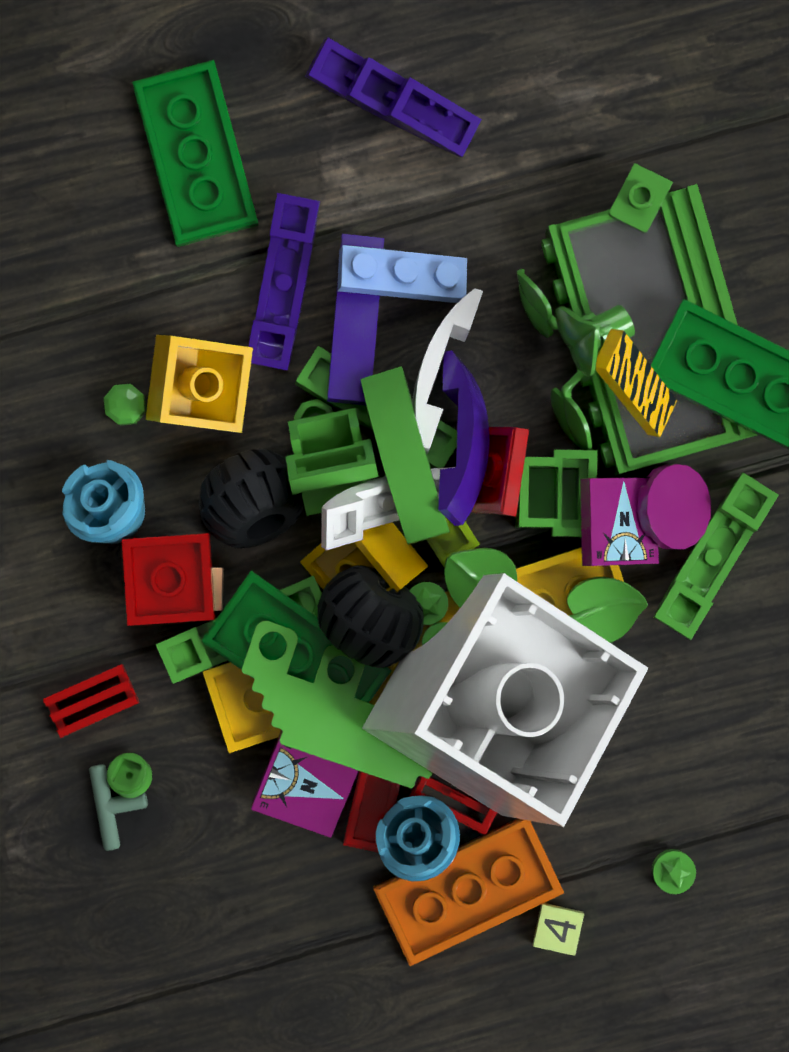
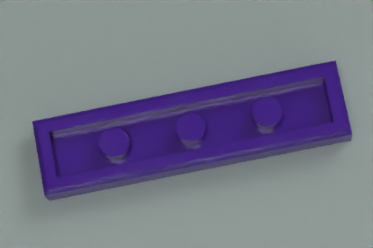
M342 234L340 248L342 245L384 249V238ZM338 279L327 402L367 406L361 379L373 375L380 295L338 291Z

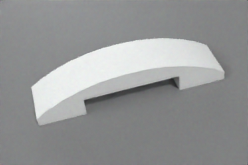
M476 288L464 296L444 318L428 346L419 369L412 402L426 454L430 450L443 411L441 408L427 404L449 337L463 342L467 338L483 291Z
M447 468L431 469L438 492L440 469ZM386 476L353 486L337 494L322 506V548L329 550L363 540V530L399 520Z

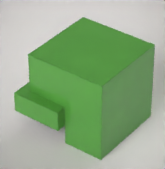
M356 408L288 422L294 455L286 456L292 495L302 493L307 516L322 513V506L337 494L358 484L370 481L371 478L378 477L371 439L362 440Z
M553 450V457H525L517 514L515 516V528L552 529L551 537H582L580 479L597 478V450Z

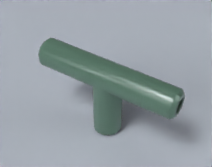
M104 764L94 765L89 768L103 848L106 851L118 849L120 847L115 814L146 808L148 806L147 795L144 792L135 798L111 797L106 766Z

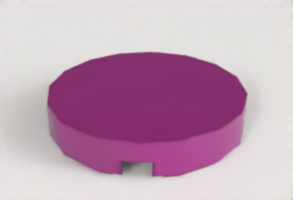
M666 464L653 469L647 476L650 477L647 484L641 486L638 494L637 514L641 529L647 537H652L656 542L654 543L662 549H686L695 545L705 534L711 518V499L706 483L700 474L688 465Z

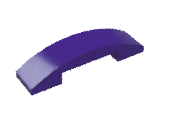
M277 193L255 320H253L248 346L253 348L252 364L288 370L308 277L320 201Z
M451 350L444 351L443 391L458 407L457 456L455 468L440 469L438 510L454 526H459L465 523L471 513L483 484L489 455V423L485 402L475 378Z

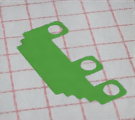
M261 621L257 624L241 671L243 674L254 678L252 690L263 694L262 708L274 714L271 724L273 727L282 730L280 744L408 788L415 786L417 777L421 776L429 779L432 776L433 772L362 729L375 706L374 704L354 698L365 667L364 664L351 659L334 645H330L324 650L314 683L288 675L287 672L298 641L297 634L292 629L270 621ZM268 632H278L286 641V651L277 660L266 659L259 649L261 638ZM337 656L349 658L354 666L352 678L344 684L334 683L328 676V664Z

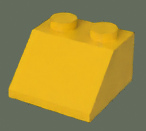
M156 335L145 420L242 433L253 348L176 336Z
M393 522L363 530V540L329 550H325L320 544L300 561L311 576L315 577L316 582L322 589L338 573L352 566L363 565L375 568L390 586L387 591L394 588L398 592L428 567L412 545L407 544L406 538Z

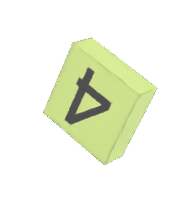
M546 903L541 904L532 943L533 947L575 956L584 918L583 911Z

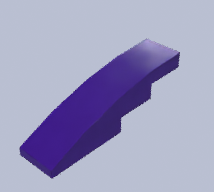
M329 37L323 40L305 75L306 78L358 107L458 157H463L482 120L411 77L404 78L370 57L364 59Z

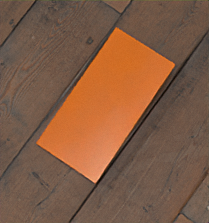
M518 818L488 832L486 835L479 836L459 846L452 863L434 878L425 881H408L395 876L373 887L409 966L564 894L531 821Z

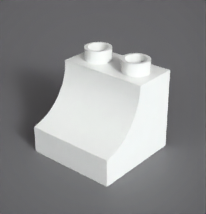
M506 574L483 575L471 595L452 619L427 643L409 652L399 661L362 729L502 816L564 827L644 678L648 667Z

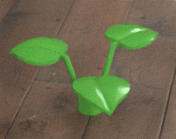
M519 269L517 270L520 298L531 324L546 338L553 335V329H558L563 341L568 345L574 363L579 369L561 388V391L558 388L551 390V404L554 415L561 429L575 445L582 450H594L592 449L588 423L581 409L572 399L571 392L573 387L584 376L590 377L594 375L597 356L611 329L623 330L629 338L635 335L632 319L626 309L619 304L597 316L591 312L583 317H579L570 309L560 306L556 308V317H554L545 295L524 274L525 270Z
M475 548L454 552L447 557L445 562V582L451 597L460 608L471 595L483 575L504 573L517 581V572L513 561L506 554L496 549ZM593 577L583 580L575 585L567 596L568 606L573 613L569 616L609 643L624 636L631 629L638 616L648 606L646 598L634 587L621 580L609 577Z

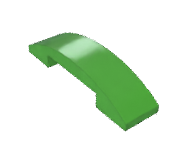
M402 366L362 378L361 384L373 432L407 544L450 533L446 517L438 510L439 492L436 489Z
M742 472L710 518L705 534L693 545L653 618L688 640H691L713 605L712 600L752 534L758 531L779 495Z
M314 576L280 590L317 616L318 603L322 593ZM215 620L156 644L173 684L227 661V659L201 642Z

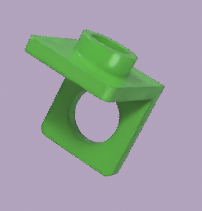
M634 163L610 209V217L642 233H647L673 182Z

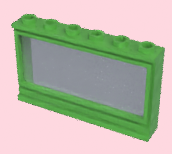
M697 184L667 193L647 233H642L610 217L609 209L560 224L549 225L545 232L547 238L541 239L547 264L554 263L558 279L553 280V288L558 304H566V307L579 317H583L591 312L597 316L618 304L622 305L630 315L635 328V335L630 337V339L649 364L683 299L738 325ZM596 370L594 375L590 377L584 376L580 380L582 387L588 385L590 387L594 402L588 403L589 415L594 428L601 426L605 443L599 444L601 457L605 468H613L615 476L757 436V434L674 393L672 394L677 399V402L661 437L647 435Z

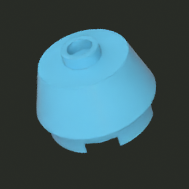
M106 460L107 463L97 464L89 468L86 465H82L69 476L62 489V492L65 494L62 513L68 528L74 535L89 542L114 544L122 542V539H129L138 531L145 516L144 494L140 479L127 466L111 460Z
M419 795L398 800L385 814L384 818L380 819L376 830V844L382 862L391 873L408 881H425L442 873L454 860L460 842V830L455 815L446 804L430 796Z

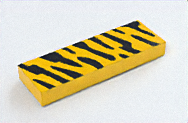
M611 329L597 356L595 370L646 434L661 437L677 399L625 331Z

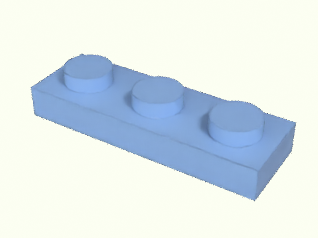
M342 245L339 250L338 291L450 303H458L466 296L467 258Z

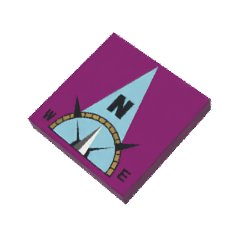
M649 478L580 479L582 566L659 564L658 546L654 544L656 542L652 537H647L641 529L637 514L638 494L641 486L646 485Z
M281 730L251 803V810L331 838L358 770L280 744Z

